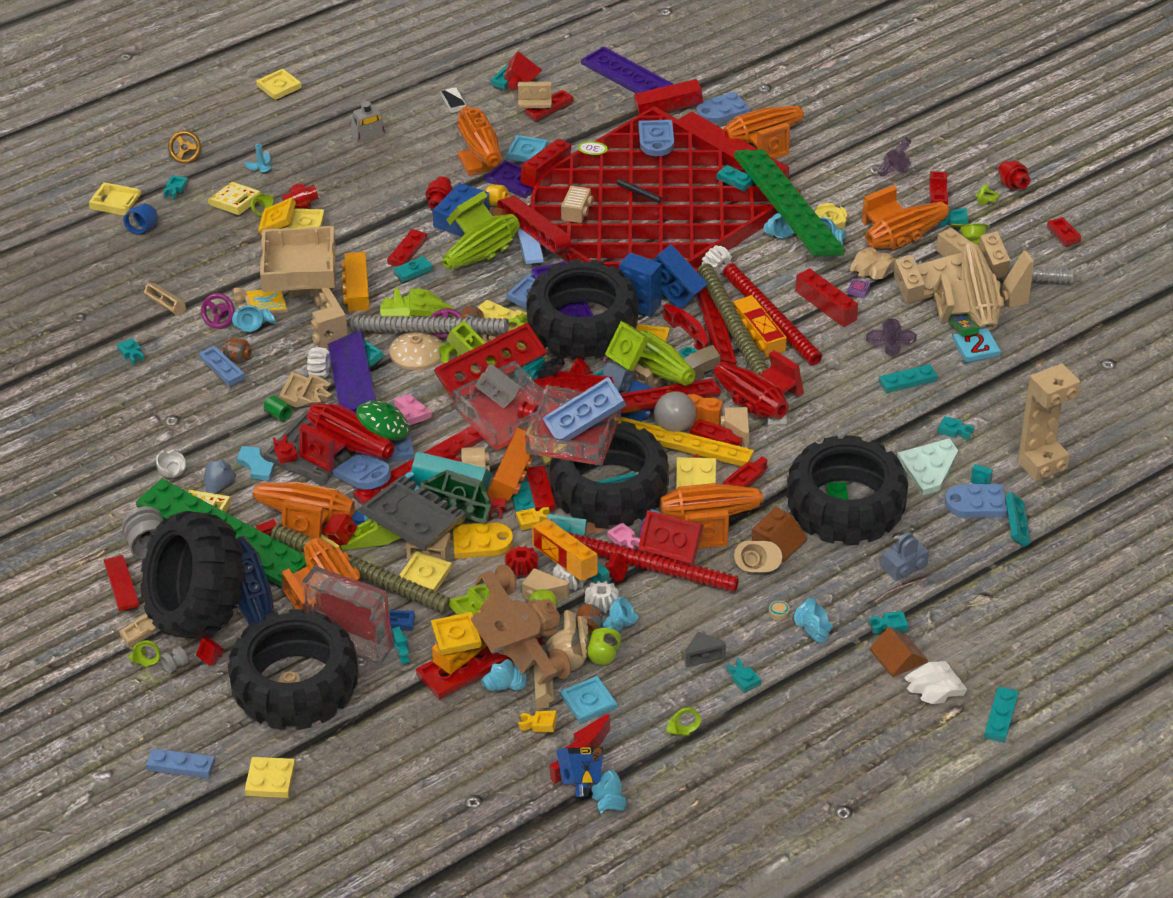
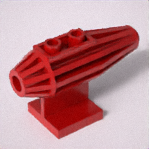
M775 350L769 353L771 367L759 375L754 371L726 362H721L715 366L714 377L732 396V401L736 405L747 407V412L757 418L780 419L784 417L788 412L789 404L783 394L789 391L798 398L804 394L799 365Z
M313 404L307 413V420L313 427L305 423L299 427L300 457L328 472L334 469V455L343 448L383 460L390 458L394 453V444L389 439L369 431L360 423L355 412L339 404Z

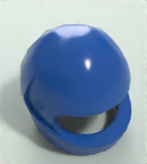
M144 203L129 209L124 215L123 222L128 231L134 234H141L152 230L156 226L158 214L154 207ZM131 212H133L135 222L143 227L142 229H135L130 224L129 215Z

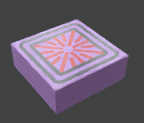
M852 279L847 294L865 298L870 288V282Z

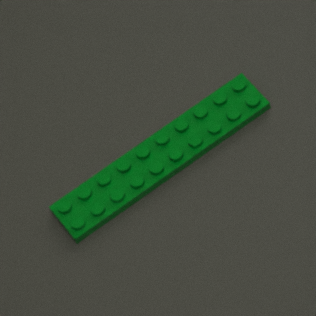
M735 150V159L814 257L844 256L846 249L765 150Z
M163 478L136 501L138 508L153 507L161 513L163 520L184 511L217 515L236 531L235 538L241 536L246 538L258 552L267 579L281 587L283 571L289 568L292 574L306 567L305 555L275 539L273 540L272 537Z

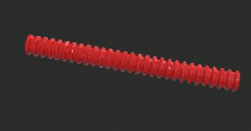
M734 263L725 266L723 275L744 297L753 295L786 336V341L809 365H817L822 359V353Z
M569 532L570 535L597 553V557L600 556L602 559L606 557V560H610L612 554L620 553L626 564L629 563L630 566L635 565L636 568H647L648 571L653 570L655 573L659 571V574L664 573L667 576L670 574L671 577L676 576L678 579L682 577L683 580L688 579L689 582L694 581L697 584L700 582L701 585L706 584L708 587L712 585L713 588L718 587L720 590L724 588V591L730 590L731 593L737 590L739 583L737 575L733 577L732 574L726 575V572L720 573L718 570L714 572V569L708 570L707 567L703 569L702 566L697 567L695 564L691 566L690 563L685 564L684 561L679 562L676 559L673 561L672 558L667 559L665 556L661 558V555L655 556L653 553L649 555V552L643 553L642 550L638 552L637 549L632 550L630 547L626 549L625 546L620 547L619 544H608L607 541L602 542L600 539L597 541L596 538L591 539L588 536L585 538L584 535L579 536L577 533Z

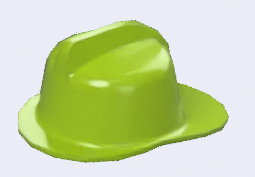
M982 223L951 224V227L960 229L962 236L970 242L979 244L980 236L986 234V230L990 228V225Z

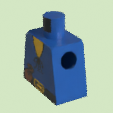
M603 747L563 748L556 750L563 784L575 785L576 797H589L588 784L601 781Z

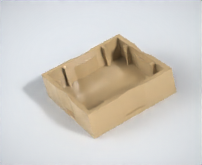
M334 226L262 230L261 246L263 255L260 265L262 292L335 288L336 242Z

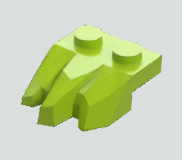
M399 288L394 289L393 299L384 297L380 304L381 316H410L411 318L413 315H410L409 294L402 297Z
M410 288L409 290L410 315L431 317L438 310L454 309L452 305L445 303L444 300L429 290L421 288Z
M486 585L468 588L467 595L450 599L449 606L457 615L472 612V615L478 613L491 592Z

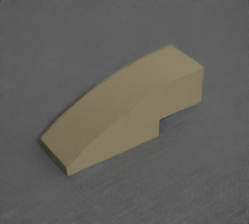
M713 345L684 358L695 370L694 381L704 378V372L713 370L717 364L721 363L720 355ZM664 379L665 382H666V384H667L668 386H669V385L679 384V383H676V382H673V381Z

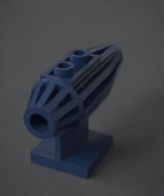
M244 536L236 539L241 542L243 550L241 560L242 564H244V579L241 580L240 590H242L239 603L236 605L249 625L253 622L258 624L263 621L265 615L274 613L272 591L258 552Z

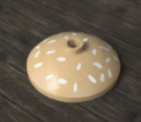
M407 332L397 337L391 343L389 349L390 358L396 365L404 369H426L434 366L441 360L442 355L439 352V346L443 342L432 333Z

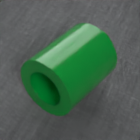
M272 395L264 401V411L281 422H285L291 417L293 407L280 398Z

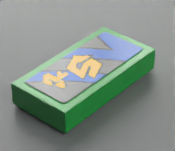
M967 314L949 317V323L962 337L979 333V327Z

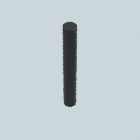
M620 178L616 182L617 185L654 202L660 203L662 201V197Z

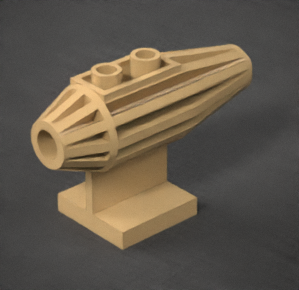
M974 242L966 243L962 248L961 280L950 281L948 273L941 274L933 292L940 323H947L950 315L968 313L979 329L988 328L991 331L998 325L1004 300L1000 296L999 280L992 273L980 246Z

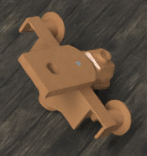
M499 565L495 570V574L493 571L481 574L474 584L476 586L483 583L486 584L491 594L481 606V612L474 614L470 620L491 653L498 652L501 655L510 657L521 674H525L532 665L536 664L544 674L538 682L539 685L551 681L556 676L560 679L567 678L571 672V662L568 655L563 650L556 648L550 652L548 658L536 640L538 637L544 636L547 638L556 633L560 620V614L556 609V605L550 599L538 601L534 599L526 603L520 600L511 601L508 595L515 591L517 581L513 570L507 565Z

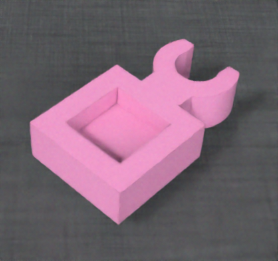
M624 523L607 531V537L615 544H619L620 547L625 545L633 550L634 546H639L640 539L636 538L635 532Z

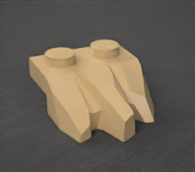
M867 247L857 253L849 270L858 271V276L865 277L869 275L873 279H883L888 275L889 269L895 267V260L897 259L893 258L891 254L876 252V249Z
M291 372L279 398L293 407L327 402L332 396L331 393L326 391L331 383L311 373L307 378Z

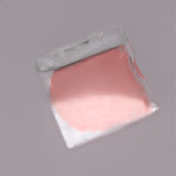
M516 361L499 368L501 372L520 386L515 398L505 408H502L475 387L478 379L453 390V408L496 451L509 445L517 427L528 433L532 429L538 428L548 404L559 406V403L542 387L538 386ZM522 401H527L530 405H539L538 411L522 419L517 417Z
M546 385L539 402L538 411L532 418L525 435L526 453L602 466L622 411L619 409L571 440L554 438L542 417L583 392Z
M314 566L302 581L307 614H313L316 611L327 615L331 623L336 621L349 634L350 639L355 645L357 657L381 665L393 649L387 591Z

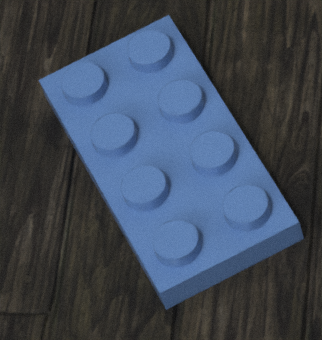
M607 377L542 418L558 445L561 446L626 406V403L610 378Z

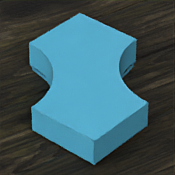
M241 447L237 457V464L245 466L251 471V479L270 481L275 468L274 463L268 462L261 457L260 448Z

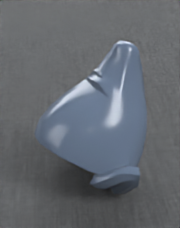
M221 459L220 462L208 461L204 472V484L207 493L218 494L235 480L236 473L225 460Z

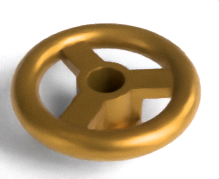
M181 130L171 136L168 142V151L176 162L191 163L200 155L201 142L193 132ZM181 136H190L194 139L196 144H192L190 141L183 140ZM176 139L179 142L180 150L177 155L173 150V143ZM184 144H187V150L183 149ZM193 149H196L192 157L182 159L184 154H189Z

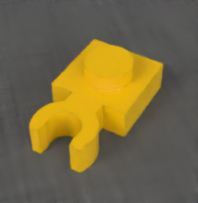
M544 507L540 511L531 508L516 512V519L521 531L531 529L532 525L546 520L550 510L549 507Z
M536 711L535 715L532 716L528 713H522L520 715L522 722H518L520 730L523 731L532 728L533 732H554L558 715L556 711Z

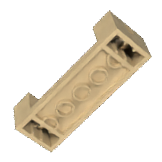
M998 231L980 236V249L992 273L996 275V279L1007 276L1010 258ZM962 252L916 265L913 255L895 260L894 277L905 303L909 304L933 297V291L941 274L948 273L950 281L961 280Z
M330 288L284 291V293H288L290 298L309 293L310 297L313 296L316 307L320 308V310L312 312V320L310 321L314 331L312 339L315 345L329 349V343L348 335L346 315Z
M1063 363L1029 376L1018 463L1035 481L1068 469L1070 454L1056 441L1061 405L1063 402L1079 397L1081 381Z

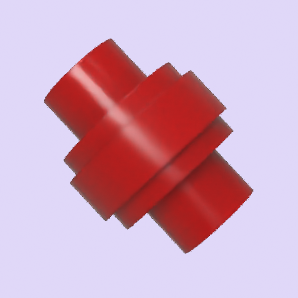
M1004 161L998 167L1000 180L1007 188L1025 189L1030 184L1028 169L1019 161Z
M440 176L427 187L425 196L431 210L453 190L451 181L447 177Z
M300 183L292 185V188H289L290 193L281 195L283 201L293 197L296 201L295 209H309L311 202L319 199L315 185L305 187L304 184Z

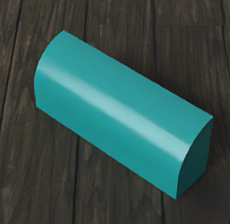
M416 452L411 469L414 473L411 476V481H414L417 486H420V483L424 480H428L445 470H450L483 481L487 491L492 477V473L487 468L421 452Z

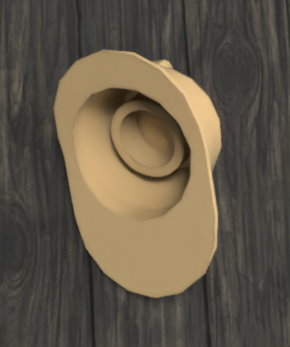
M745 541L740 543L735 549L734 559L738 567L743 571L771 572L781 564L782 552L773 542Z

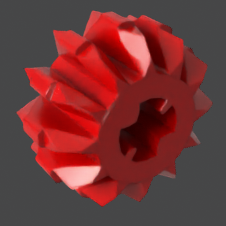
M517 545V548L510 547V551L506 552L505 565L513 570L517 578L520 575L526 578L527 574H530L533 569L538 567V555L533 547L528 548L527 545L524 547Z

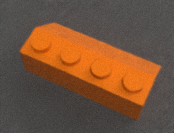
M517 427L487 491L489 498L506 499V501H509L512 494L517 495L521 486L518 482H522L527 471H524V468H529L533 460L530 458V455L534 457L538 446L535 445L538 439L537 436Z

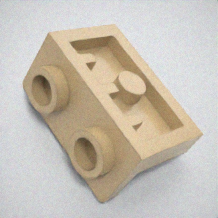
M518 82V108H551V82Z
M637 363L633 374L634 380L653 388L661 382L662 379L655 376L648 368H644Z

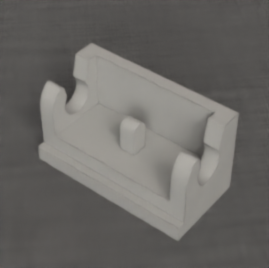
M492 364L487 367L485 373L480 375L475 384V387L502 408H505L515 398L520 388L517 383Z

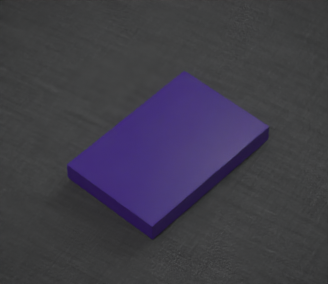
M504 160L485 176L486 182L493 185H504L509 192L525 199L532 194L534 189L531 186L520 183L521 166Z

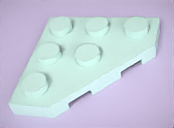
M949 438L898 452L897 457L920 493L926 495L941 490L943 481L947 478L952 464L958 456V449Z

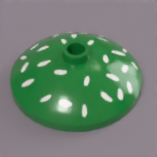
M366 401L361 403L356 410V416L360 423L378 436L391 440H401L410 433V424L407 418L399 409L389 403Z

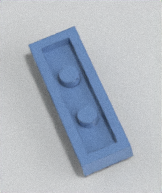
M215 345L199 353L200 359L229 387L245 379L244 372Z
M152 749L146 763V769L148 771L210 778L215 758L208 755Z

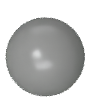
M674 391L664 394L657 401L654 408V417L657 425L672 432H686L692 427L697 416L695 403L688 395L682 392Z

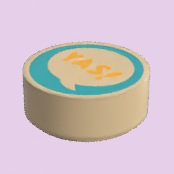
M783 601L772 602L769 606L770 617L778 621L785 620L789 616V605Z

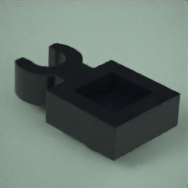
M563 356L557 360L552 358L550 361L544 362L542 367L536 371L538 377L554 376L565 364Z

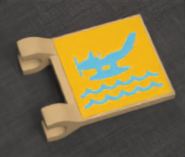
M241 288L233 289L234 295H238L233 296L234 303H241L245 300L246 305L256 306L259 310L267 308L272 314L288 312L282 291L262 292V289L245 291Z

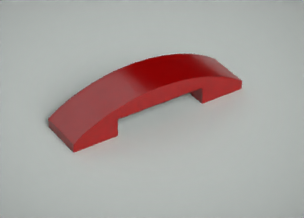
M930 171V203L943 202L948 205L947 172Z
M663 305V319L671 327L676 328L680 326L695 340V349L701 350L708 347L706 331L696 318L673 305Z

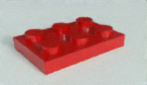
M647 510L638 549L694 564L704 525Z

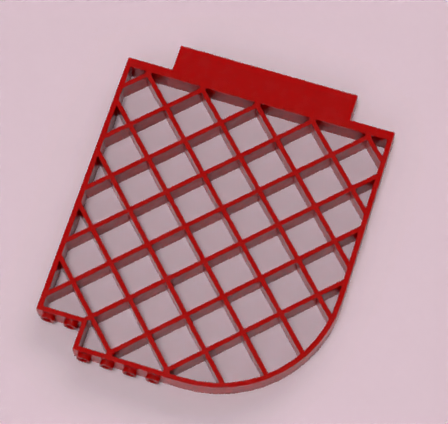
M656 106L651 107L594 141L606 145L607 149L630 148V150H607L600 155H589L578 150L550 167L537 181L531 196V208L549 221L562 220L561 205H537V203L563 202L570 186H573V184H599V186H577L590 188L593 202H599V205L589 206L588 216L584 217L583 220H598V223H572L571 221H568V223H553L566 232L570 239H598V242H571V248L555 252V254L567 262L581 259V262H591L589 258H597V261H601V258H625L629 253L644 258H655L671 244L683 258H689L686 261L692 267L699 268L703 262L702 258L705 257L710 248L717 245L730 250L763 229L765 223L775 214L779 213L772 204H754V202H770L758 186L752 185L747 190L742 191L733 186H723V184L727 183L717 179V173L723 169L722 165H728L747 174L735 159V150H758L757 148L739 138L730 139L727 131L724 132L722 128L693 111L676 119ZM672 120L674 148H688V150H672L663 156H651L642 150H633V148H640L639 133H637L639 132L638 121ZM770 157L789 180V167ZM580 166H600V168H578V167H580ZM603 166H629V168H603ZM633 166H659V168H633ZM662 166H689V168H662ZM692 166H718V168H692ZM619 178L631 184H659V186L638 187L662 197V201L659 205H632V202L654 201L621 186H603V184H616ZM552 184H569V186H550V185H552ZM663 184H689V186H663ZM693 184H719V186H693ZM629 202V205H602V203ZM663 202H689V205H663ZM693 202H719V204L693 205ZM723 202H749V204H723ZM602 220H629V223H602ZM632 220H659V223H632ZM663 220H689V223H663ZM693 220H720V223H693ZM724 220H749L745 223H724ZM602 239H628V242H602ZM632 239H659V242H632ZM663 239H690V242H663ZM694 239H719L715 242H694ZM604 262V265L607 267L613 265L619 269L621 262Z

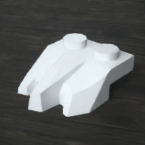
M946 661L928 662L904 678L911 682L906 689L911 693H921V700L931 704L945 703L947 697L964 696L967 688Z

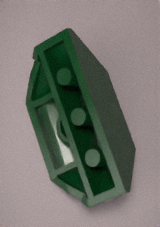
M445 470L420 483L419 488L424 487L426 492L431 491L441 497V501L443 499L448 501L445 510L454 505L458 507V510L461 509L466 512L468 519L483 524L487 523L492 504L483 481Z

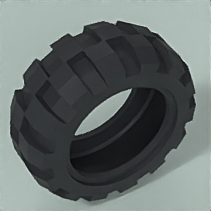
M581 259L569 260L568 264L564 265L558 263L549 267L546 274L541 273L533 282L527 294V322L544 348L548 347L554 355L559 357L564 355L571 356L572 360H576V358L585 360V357L593 356L595 359L606 356L605 353L621 321L636 329L638 324L637 291L629 278L625 277L623 272L613 265L607 267L601 261L581 262ZM574 302H592L607 308L603 313L590 317H573L558 311L562 306Z
M622 421L621 424L616 423L606 447L592 456L567 459L552 455L550 461L551 492L555 496V501L566 514L570 513L573 518L587 519V522L594 523L595 528L609 529V525H619L622 523L626 526H631L637 519L643 521L647 510L650 511L651 509L655 510L660 506V498L667 494V486L669 484L668 456L661 443L656 440L652 433L645 428L637 429L633 423ZM613 423L595 424L592 427L585 430L584 432L594 430ZM601 465H619L638 472L634 477L618 483L595 482L581 475L585 471Z
M848 435V438L838 439V436L824 438L820 444L814 442L807 446L796 457L789 469V476L787 478L788 507L801 528L811 536L815 533L818 534L822 541L832 544L835 541L845 542V545H859L860 541L867 540L870 543L880 539L885 531L889 533L901 520L902 514L906 509L908 493L907 473L898 457L892 451L886 452L884 445L874 440L867 442L863 441L862 437ZM848 480L862 483L872 488L875 493L865 498L848 500L830 496L820 490L819 487L833 481Z
M193 511L176 513L164 519L156 527V534L151 535L148 541L146 557L143 558L141 572H143L142 583H140L141 597L145 600L144 609L147 617L153 620L152 624L167 635L194 639L210 636L220 631L223 625L228 624L234 614V606L239 603L242 590H240L241 580L244 579V564H242L241 560L243 550L241 542L235 538L236 531L217 515Z
M289 609V613L278 615V612L265 615L262 622L258 624L253 622L243 630L241 638H237L229 655L228 672L232 695L237 705L253 720L260 724L266 721L270 728L285 730L286 726H296V729L300 730L311 728L312 723L319 720L322 723L328 721L336 715L337 708L343 709L358 683L357 654L349 634L336 621L331 623L327 615L316 611L313 614H305L303 609ZM292 656L311 657L326 664L316 675L299 682H276L261 675L274 662Z

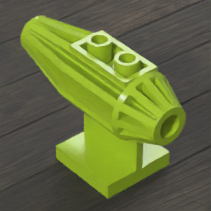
M484 191L457 206L446 220L449 225L457 222L465 234L443 255V266L452 271L478 261L482 262L485 259L490 261L497 255L498 251H501V253L506 251L520 229L518 219L513 214L492 216L483 204V201L488 197Z
M623 321L620 322L605 353L606 356L630 371H634L638 363L640 366L648 368L655 376L684 386L691 384L695 379V370L675 348L651 332L637 330Z

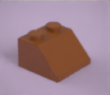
M777 507L773 508L752 528V541H768L776 544L782 552L783 563L807 541L806 535L793 516Z

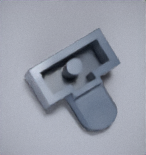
M607 362L603 368V376L612 377L613 385L619 394L629 392L634 381V371L627 370L617 362Z
M910 532L904 533L899 537L897 544L882 553L881 568L895 581H898L927 566L929 551Z

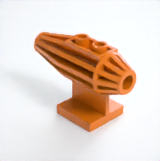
M797 105L762 108L734 117L723 128V131H727L730 139L739 138L748 144H754L757 149L765 150L770 157L776 159L789 154L790 127L802 121L804 112Z
M463 107L458 114L457 127L469 149L459 151L458 159L468 176L492 171L502 160L496 132L480 108Z
M894 185L864 197L861 222L865 226L874 223V225L865 234L866 242L869 247L874 249L894 250L922 238L924 233L948 217V206L943 202H936L903 209L896 201L897 188Z
M301 482L259 483L253 489V497L256 502L282 512L281 524L283 526L308 535L309 538H321L322 526L324 523H328L333 513H345L353 517L355 510V501L337 489Z
M717 483L680 486L660 498V512L672 517L703 524L704 527L698 549L728 546L729 517L760 507V503H763V494L758 488Z
M320 537L310 540L303 548L306 561L305 568L292 574L289 568L282 572L283 592L294 609H303L305 614H310V609L321 604L320 588L327 579L340 577L360 584L359 579L361 578L358 570L350 565L347 553L342 552L339 547H334Z

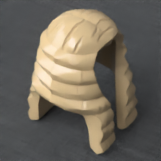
M566 610L564 612V629L550 637L542 636L549 654L556 648L563 650L570 659L571 671H575L582 667L587 657V619L581 616L577 617L580 641L576 646L571 647L572 637L576 629L575 613Z

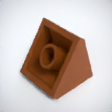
M890 626L870 647V652L892 678L928 662V659L904 632Z

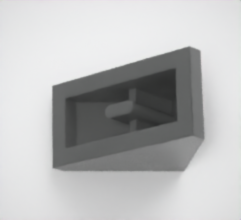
M699 631L685 650L686 668L726 658L725 641Z

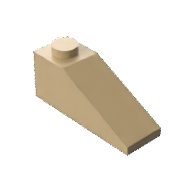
M1027 251L1021 253L1003 282L1000 296L1003 297L1008 308L1029 303L1034 260Z

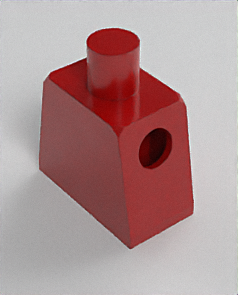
M517 51L509 60L504 79L508 81L507 86L509 89L516 90V88L518 89V82L533 81L542 69Z

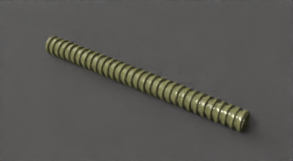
M711 264L701 265L698 268V274L708 283L705 287L751 371L758 375L761 374L768 367Z
M278 523L271 533L273 540L275 539L300 552L304 551L303 548L307 542L314 539L299 533L297 530L293 531L292 528L283 526L281 523ZM347 554L350 559V565L358 570L360 577H363L364 580H368L370 583L374 582L375 585H379L382 588L385 587L386 590L390 589L391 592L396 591V594H401L402 597L407 596V599H412L413 602L418 601V604H423L425 607L429 606L430 609H434L436 612L440 611L441 614H445L448 611L450 597L445 598V595H440L439 592L434 593L432 589L423 588L422 585H418L416 582L412 583L411 580H407L404 577L401 578L400 575L390 574V571H385L384 568L379 569L377 565L374 566V564L368 563V561H363L361 558L358 559L356 556L352 557L351 554Z

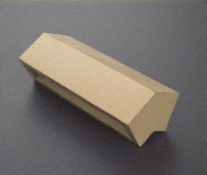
M147 282L144 293L148 295V298L177 316L186 311L183 300L159 285Z
M535 664L533 666L536 708H549V703L554 701L553 678L551 681L539 685L538 682L544 674Z

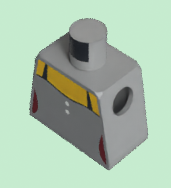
M369 101L362 102L361 109L353 111L351 135L357 143L386 134L381 113L375 105L371 106Z

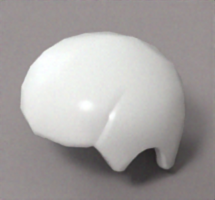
M162 450L156 456V467L162 476L175 478L181 476L186 470V460L182 454L175 450L169 452Z

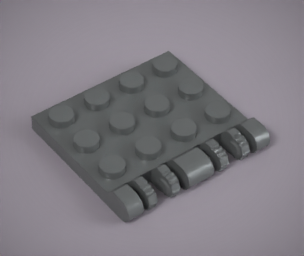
M306 410L284 433L287 436L288 443H293L298 454V460L279 464L273 445L264 454V460L311 478L316 484L323 486L332 477L333 472H328L300 457L299 427L304 423L313 427L307 420L308 410ZM281 436L277 441H282L283 436ZM343 448L335 454L334 468L347 461L353 452Z
M402 475L363 504L360 508V513L425 551L457 524L461 525L466 520L467 513L461 509L458 510V507L454 505L445 510L448 501L444 499L441 501V497L431 491L426 492L424 487L414 491L416 483Z

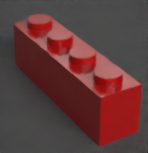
M694 79L634 94V102L638 115L653 106L664 112L702 104L703 95L698 80Z
M556 139L521 165L520 183L534 188L539 178L550 167L571 155L572 144L562 139Z
M810 268L796 275V293L842 327L857 321L858 303Z

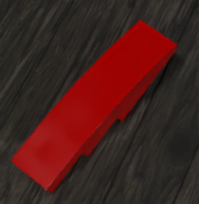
M120 555L104 559L105 569L118 610L122 611L138 607L139 603L124 556Z
M605 714L574 733V742L565 748L599 747L610 731V715ZM558 760L550 765V779L555 784L562 780Z

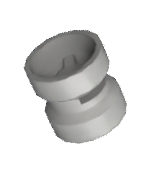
M180 646L173 648L170 653L160 655L161 663L169 674L176 671L177 667H183L189 663L185 651Z

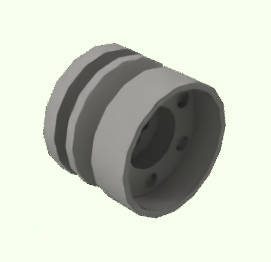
M153 507L136 508L129 512L122 522V530L130 551L136 558L141 560L146 557V546L151 535L156 534V527L163 521L161 513Z

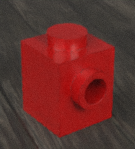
M333 513L322 533L338 545H347L358 526L353 522L350 515Z

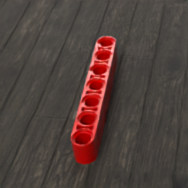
M516 196L498 200V208L503 209L507 214H513L520 223V229L551 252L555 253L571 248V239L566 232Z

